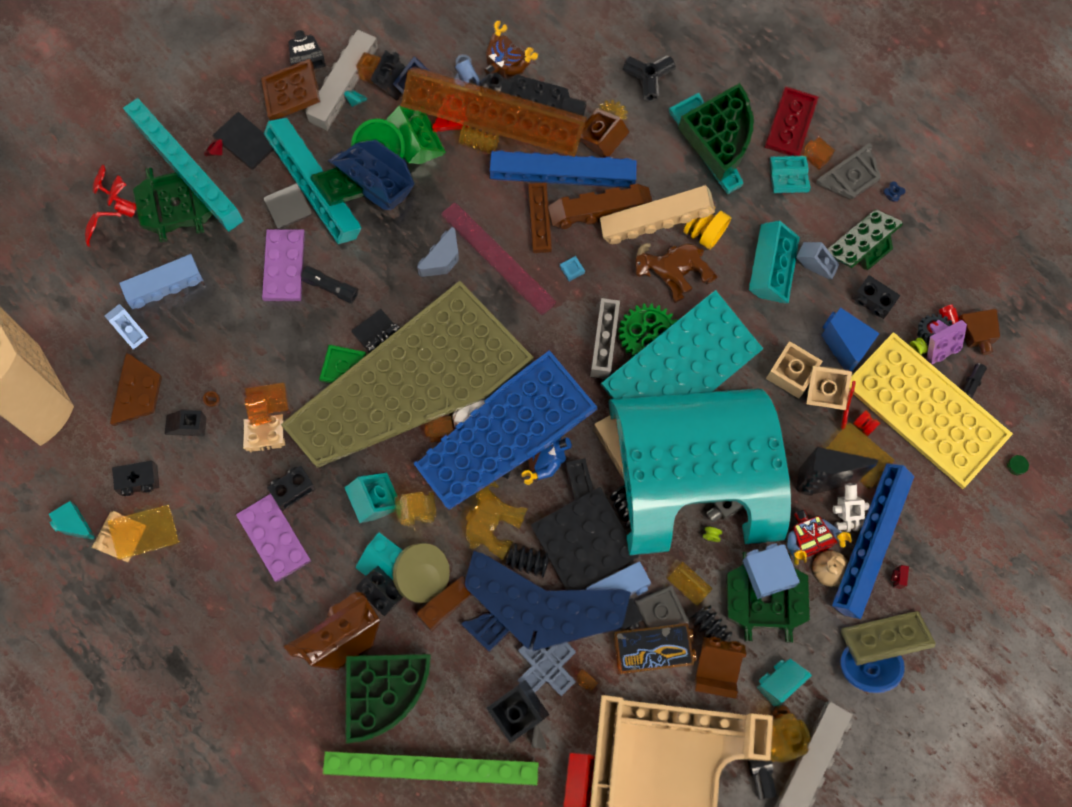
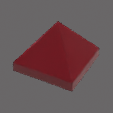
M213 140L203 155L222 156V140Z

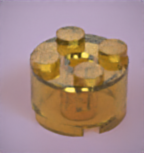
M429 491V495H424V492L401 495V500L398 497L394 498L397 522L401 523V525H415L414 521L418 520L423 521V523L434 522V517L437 516L434 492Z
M786 714L772 720L770 760L773 762H787L801 757L809 751V748L807 749L810 742L808 728L801 719L797 720L793 717L795 716L794 714Z

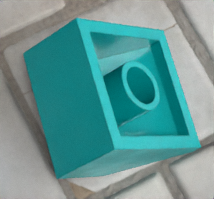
M387 473L357 477L345 487L359 523L377 520L402 508Z
M378 532L366 547L355 568L366 576L379 566L393 580L394 564L398 555L403 550Z
M781 659L774 666L775 671L771 675L766 673L759 679L761 684L757 689L774 707L782 704L812 675L792 659L786 661Z

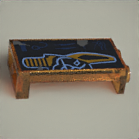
M688 623L619 631L613 634L619 676L644 671L685 666L692 667L694 661L697 660L696 651L691 647L693 632L691 628H688Z

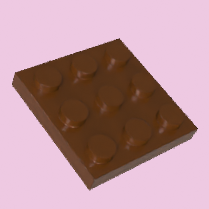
M310 59L261 78L267 115L270 121L320 102L314 67Z

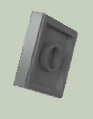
M672 585L635 601L647 630L678 627L689 623Z

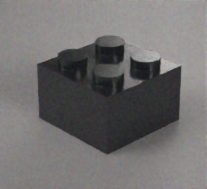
M526 680L486 708L509 743L515 741L550 715Z

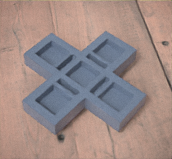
M532 637L529 650L524 645L518 650L532 667L517 681L522 683L526 680L534 692H537L547 682L561 697L576 682L562 667L576 651L568 643L552 646L548 651L545 648L532 651L535 643V638Z

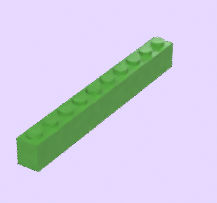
M325 752L323 774L537 785L538 763Z

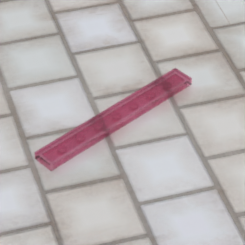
M456 202L442 213V217L542 316L556 304V301Z

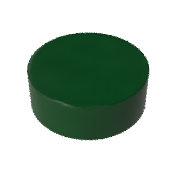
M1016 455L1009 459L1007 468L1013 475L1020 476L1028 471L1029 462L1025 457Z

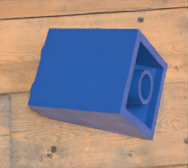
M840 308L837 313L833 311L822 327L825 331L821 336L842 368L853 371L880 333Z

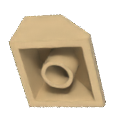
M812 366L806 404L846 410L852 371Z

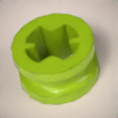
M917 338L915 341L910 342V347L920 355L928 352V346L922 338Z
M705 527L704 531H706V534H703V538L712 542H720L721 538L719 535H722V531L713 527Z

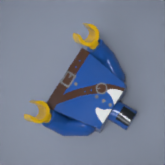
M560 437L553 444L528 459L530 471H524L522 477L530 476L531 478L524 480V483L530 485L534 479L541 480L552 477L559 469L560 464L566 460L564 451L572 447L570 439L568 437L561 439Z

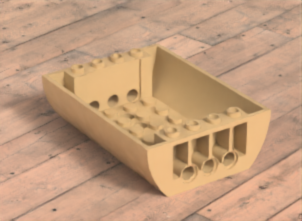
M0 307V415L41 446L62 429L70 417L74 405L40 345Z

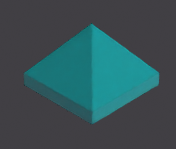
M354 90L344 93L351 107L361 104L368 99Z

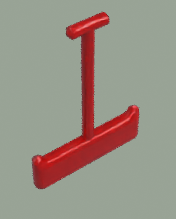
M852 381L851 390L848 393L846 410H843L841 422L842 430H844L847 425L849 407L853 393L855 392L856 381Z

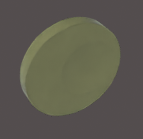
M426 543L410 545L398 555L393 568L394 584L398 592L409 601L417 603L430 602L445 590L449 581L450 569L447 558L434 545Z

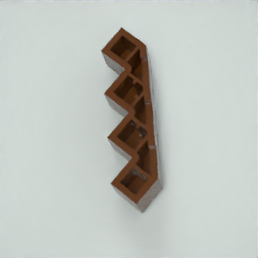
M633 184L630 185L629 189L620 190V187L606 189L605 193L597 195L594 192L579 194V198L570 200L569 196L562 197L550 204L548 208L552 225L561 229H568L577 221L594 224L603 216L653 201L649 187Z

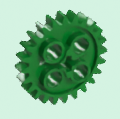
M643 303L642 309L636 305L635 312L629 309V315L624 314V321L621 320L620 322L621 327L618 333H621V335H619V340H624L621 343V347L627 346L625 353L631 351V358H633L645 348V343L650 344L659 336V332L666 331L677 322V319L671 320L673 314L667 315V308L660 311V305L656 309L653 308V303L650 304L649 308ZM650 318L654 320V323H648L646 319ZM636 329L640 334H634L631 330Z

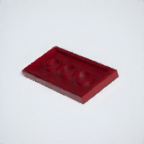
M785 86L764 148L788 156H800L819 97Z

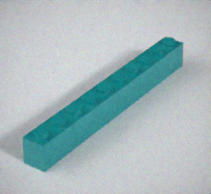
M138 98L123 107L134 126L228 232L243 222L239 211Z

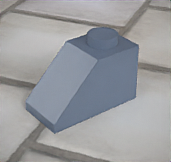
M804 242L797 255V259L806 269L827 279H833L839 263L822 242Z

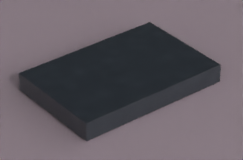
M237 112L213 134L215 140L221 139L222 146L251 170L274 150L264 132L240 112Z

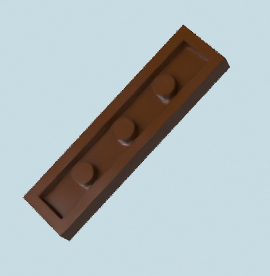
M528 183L533 253L552 252L547 183Z

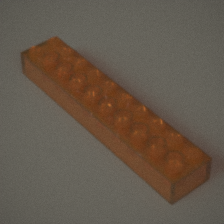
M412 67L408 70L401 106L573 157L578 152L587 117L417 67Z

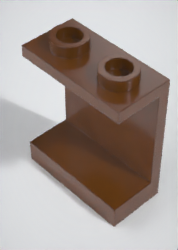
M704 637L694 681L695 691L736 699L738 694L737 681L743 657L746 658L747 655L745 645L738 641L727 642L717 637Z

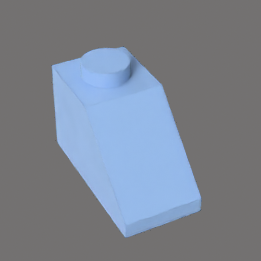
M120 304L104 315L132 349H135L149 338Z

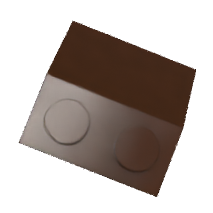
M596 109L575 136L595 154L605 158L610 157L630 131L620 117Z

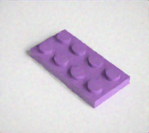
M267 230L263 301H301L304 230Z
M271 494L236 514L276 583L311 562Z

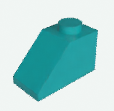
M71 501L49 513L52 519L50 525L56 532L60 531L65 535L91 540L96 538L77 505Z

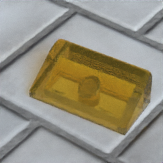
M684 562L667 578L696 606L713 589Z

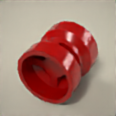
M865 410L853 424L857 428H861L863 434L868 437L879 426L880 422L877 419H873L871 414Z

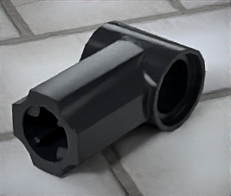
M771 757L770 761L747 760L750 775L754 779L758 800L776 797Z

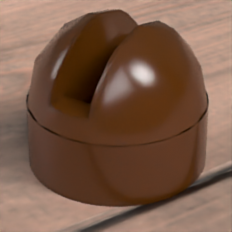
M208 391L204 394L203 401L207 406L214 407L219 404L220 396L214 391ZM208 397L217 398L216 402L209 401Z
M779 704L774 707L772 713L777 721L783 722L790 717V710L786 705ZM777 711H787V714H777Z

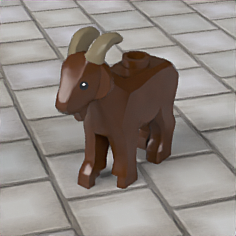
M645 243L639 247L636 255V275L638 277L643 275L651 277L649 269L654 271L672 291L674 303L684 299L683 294L692 290V286L684 278V275L690 271L700 272L701 281L703 283L706 282L707 285L718 278L715 272L708 266V263L701 259L704 250L699 249L693 244H683L679 247L673 246L667 251L666 255L654 256L645 253L649 251L651 246L650 243Z

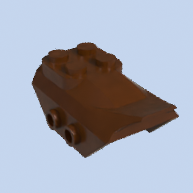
M353 592L340 603L331 606L327 618L322 620L311 631L283 647L291 657L302 658L311 667L339 670L345 666L346 656H360L372 648L381 620L362 592Z

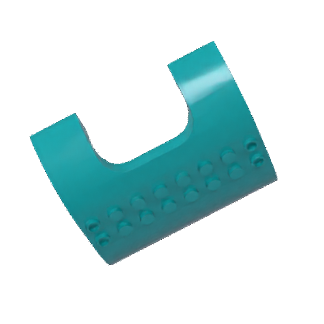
M763 389L609 400L611 420L616 419L631 525V532L627 535L629 556L669 552L676 514L683 506L698 503L736 501L742 504L748 514V522L742 525L745 544L785 540L791 513L789 473L778 415L771 398Z

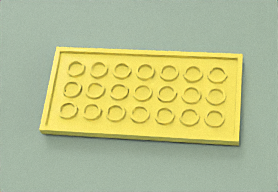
M894 332L851 376L849 391L851 390L852 381H856L853 394L962 489L970 483L1013 434Z

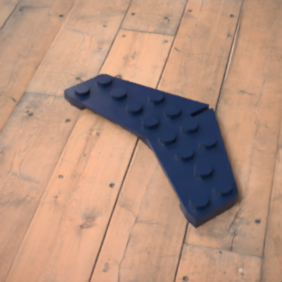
M476 551L473 552L465 580L467 590L528 650L530 649L534 631L537 632L532 651L620 629L624 623L631 592L622 589L546 591L487 555Z

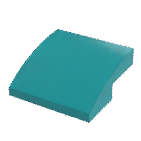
M806 156L770 157L773 193L810 192L809 166Z

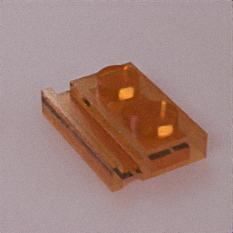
M285 383L245 388L249 416L289 410Z

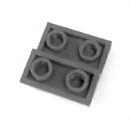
M297 183L263 197L278 230L312 215Z

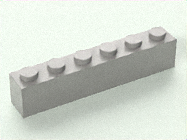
M358 29L350 37L348 46L342 50L340 59L334 63L332 72L324 79L322 88L318 90L320 102L306 109L309 123L328 131L347 100L344 93L353 90L378 48L376 37Z
M832 702L825 703L775 807H812L816 796H814L816 789H820L825 781L823 775L826 769L829 770L834 762L832 756L835 750L838 751L842 746L843 739L841 738L844 731L847 732L852 725L850 719L853 714Z

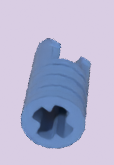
M469 59L456 65L455 68L467 91L474 94L469 80L473 79L478 89L481 81Z

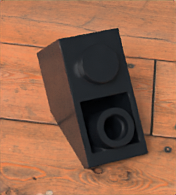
M180 410L166 417L164 434L205 436L207 418L202 411Z

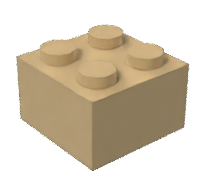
M789 341L766 379L799 399L810 383L812 366H820L823 361Z

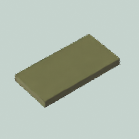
M919 611L841 629V634L856 665L934 648L936 644Z

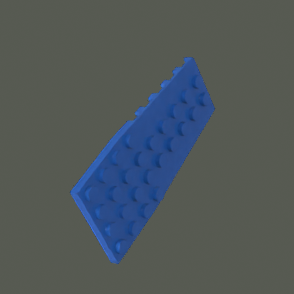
M550 350L503 384L484 401V405L471 412V416L463 423L460 422L455 426L456 429L448 436L445 435L436 447L430 448L419 462H414L416 468L448 510L553 444L597 410V406Z

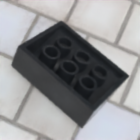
M817 447L799 468L796 490L801 491L804 495H813L845 487V483L857 484L878 464V459Z

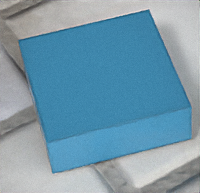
M576 256L560 264V269L568 281L585 273Z

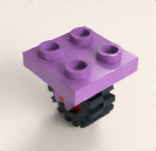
M932 314L931 317L927 315L925 319H921L917 336L922 338L928 346L927 361L930 364L941 362L947 356L958 353L963 348L967 327L963 320L952 324L951 319L948 320V317L941 318L942 314H938V317H935V314Z

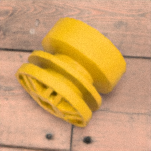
M722 210L715 216L712 213L705 218L692 219L686 224L683 232L686 235L692 232V239L701 234L699 243L709 250L712 249L732 219L731 216Z

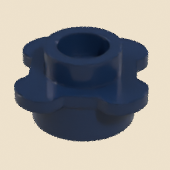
M894 181L890 183L888 188L884 189L886 197L894 202L899 201L900 196L906 193V190Z

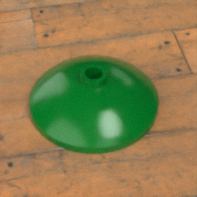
M371 119L365 121L356 129L352 137L351 147L357 142L377 140L403 159L405 140L399 128L392 122L384 119Z

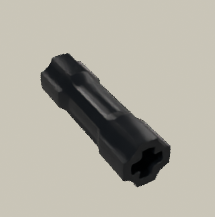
M306 266L302 272L301 281L320 287L351 304L357 298L358 288L348 283L335 280L311 266Z

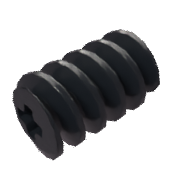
M623 485L616 489L609 499L610 501H615L613 504L615 508L620 507L617 513L619 515L624 514L621 520L628 521L625 525L626 528H631L626 488Z
M515 543L510 548L505 567L511 562L512 569L518 564L519 571L526 567V572L529 574L534 569V576L542 572V578H544L549 562L548 553L541 557L538 550L533 555L532 548L526 553L525 546L517 550V544Z
M711 605L704 606L689 618H696L693 623L694 626L701 624L698 629L699 632L706 631L703 638L717 637L722 641L730 640L732 631L724 632L727 625L720 626L722 618L714 619L717 614L716 611L709 613Z

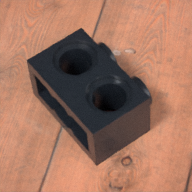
M868 275L852 299L858 305L872 311L875 316L884 319L901 295ZM880 301L884 302L887 306L882 305Z
M302 466L291 468L287 475L274 479L270 482V486L267 487L282 511L316 490ZM297 478H304L302 484H294ZM280 489H287L285 495L278 496V491Z
M379 566L368 573L356 587L384 617L404 598L398 592L394 581Z

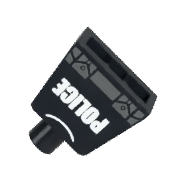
M303 30L296 31L294 33L295 39L289 40L291 66L310 59L314 70L326 67L323 53L314 36H305Z

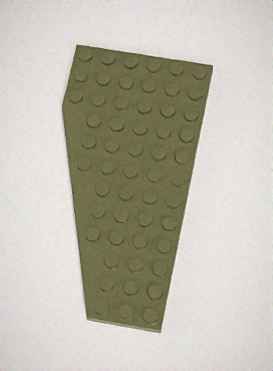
M459 281L281 425L313 464L319 468L490 397L503 384L533 362L534 357L470 290Z

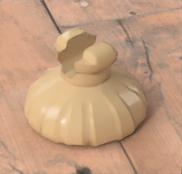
M825 550L814 559L812 570L814 576L821 584L831 588L833 586L838 587L849 562L840 552Z

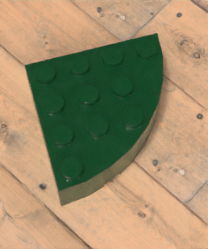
M738 83L681 116L678 126L679 130L720 182L731 175L739 166L750 144L754 127V116L749 97L742 85Z
M431 654L346 656V744L362 742L379 736L395 727L409 714L425 688L430 671Z

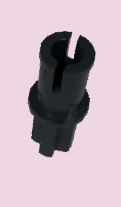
M981 363L975 364L971 375L966 378L967 383L963 392L970 398L973 397L977 387L982 384L981 379L987 370V367Z

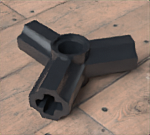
M668 55L654 63H643L629 56L624 63L622 71L641 79L643 99L647 100V102H653L659 99L658 79L675 70L676 66L672 57Z

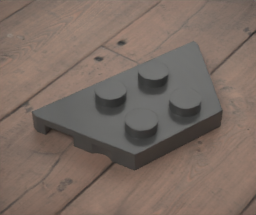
M870 143L818 178L816 181L817 185L853 200L881 179V175L877 169L876 158H873L872 145Z

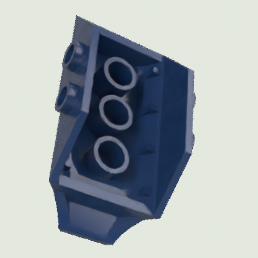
M377 140L357 142L346 151H340L328 160L329 163L361 186L365 197L384 210L394 209L407 197L414 186V181L405 160Z

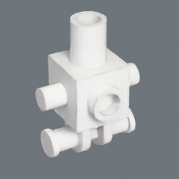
M845 483V496L838 497V506H833V513L838 514V517L843 519L841 523H834V526L840 531L850 532L851 529L858 531L862 528L865 521V511H868L870 508L869 503H865L864 499L857 496L856 483Z

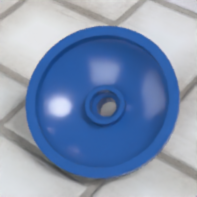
M847 646L841 656L840 664L844 677L853 686L866 692L881 693L895 688L904 676L905 665L901 655L856 665Z

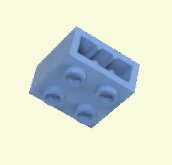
M775 543L767 546L766 550L761 552L758 549L748 552L743 560L757 599L793 588L800 583L785 544L778 546Z

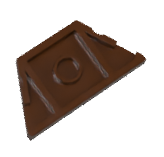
M130 354L125 356L110 421L112 426L119 425L118 423L126 420L138 419L140 416L151 415L155 412L162 376Z

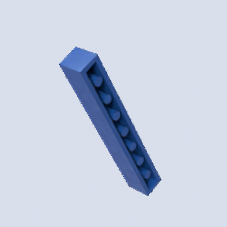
M498 150L491 151L490 179L630 188V185L636 183L637 160L630 158L614 159L612 157L596 158L594 156L579 157L577 155H547L537 152L530 154L520 151L505 152Z
M886 463L832 604L844 616L861 619L915 477L904 465Z

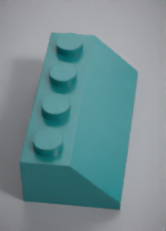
M780 220L761 224L749 291L761 299L787 304L789 303L800 237Z

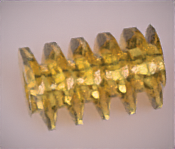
M471 123L468 127L464 124L460 133L459 143L464 145L466 142L467 147L473 145L474 149L479 147L482 152L486 149V152L490 154L491 151H495L497 148L499 132L493 136L492 130L486 134V128L479 132V126H476L473 130Z

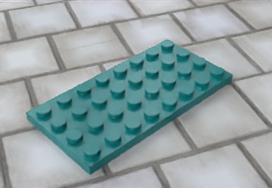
M715 290L600 385L612 399L712 392L763 350V348Z

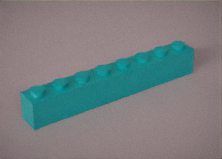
M287 118L268 121L264 135L337 244L355 240L362 228L360 223L355 219L345 202L329 206L311 181L312 174L323 172V170L304 144L303 139L296 132L294 126Z

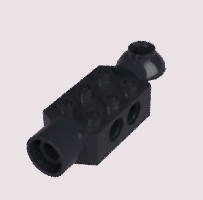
M490 73L483 77L479 86L480 92L485 98L490 100L503 98L506 116L556 130L565 122L580 126L587 104L586 101L570 97L568 88L517 74L508 80L498 73Z

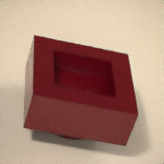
M900 565L893 570L891 580L894 582L893 588L903 589L907 586L909 566Z

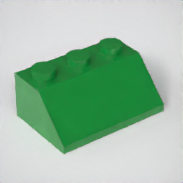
M398 106L386 119L396 125L401 131L405 140L404 158L408 163L423 164L446 153L436 132H433V126L424 109Z

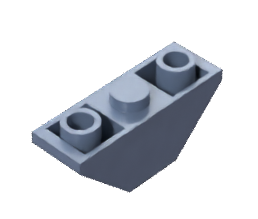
M451 227L449 231H445L437 245L434 244L426 258H422L417 265L419 276L448 274L459 261L455 228Z

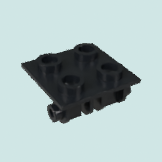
M385 50L370 80L398 101L402 93L393 83L406 66L399 61L400 55L397 52L390 54Z
M380 309L351 332L370 353L398 331L400 327L396 323L394 324L383 310Z

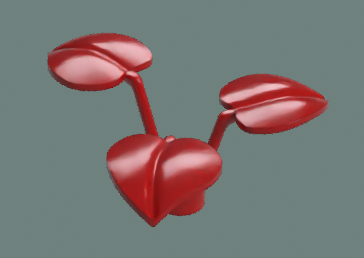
M104 164L101 165L95 177L92 191L96 194L99 188L109 195L107 205L110 206L112 201L115 200L114 209L117 212L93 213L85 230V241L88 247H90L89 241L100 216L121 217V214L132 218L136 210V203L117 196L126 186L121 176L117 175L110 191L102 187L101 182L106 171Z

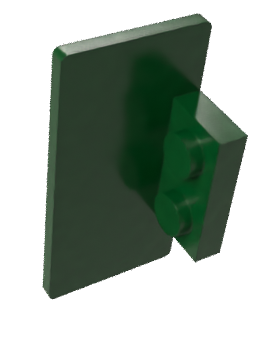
M874 210L829 247L828 251L836 261L850 268H853L861 261L862 268L868 271L893 250L891 235L903 225V222L879 210Z

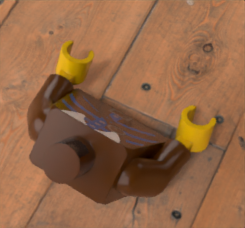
M496 21L494 24L496 32H493L486 51L488 66L484 71L486 75L498 73L504 78L515 76L516 74L521 75L530 65V60L538 58V54L534 52L531 55L534 50L531 47L527 48L524 53L504 34L501 36L500 34L507 30V26L503 24V27L499 29L501 21Z

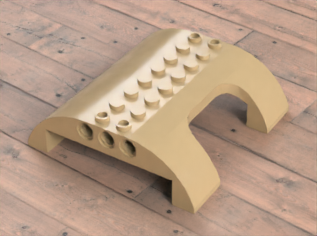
M602 695L591 807H717L719 778L721 770L727 763L738 759L770 761L773 716L760 714L740 715L625 701L620 697Z

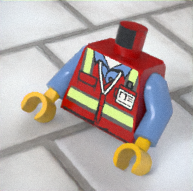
M804 509L794 514L798 524L790 529L787 548L794 557V564L798 565L800 560L806 563L807 557L833 547L838 543L837 541H839L841 547L846 546L844 540L850 543L852 541L851 535L848 532L840 531L825 519H821L819 516L809 519Z

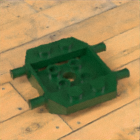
M146 168L147 178L133 189L141 227L157 233L160 242H166V233L172 232L179 227L195 226L196 233L200 234V231L203 233V224L212 215L209 209L191 190L196 212L194 214L189 187L176 172L154 177L153 168ZM155 191H157L161 215L163 219L162 222H160L157 204L154 195ZM173 201H181L178 206H171Z
M742 552L743 560L747 556L748 552ZM744 563L726 574L727 619L744 630V642H753V629L769 628L785 631V643H794V628L810 620L808 575L794 568L800 583L793 588L787 589V619L785 618L784 590L771 594V602L767 604L761 598L757 599ZM748 578H749V600H748Z

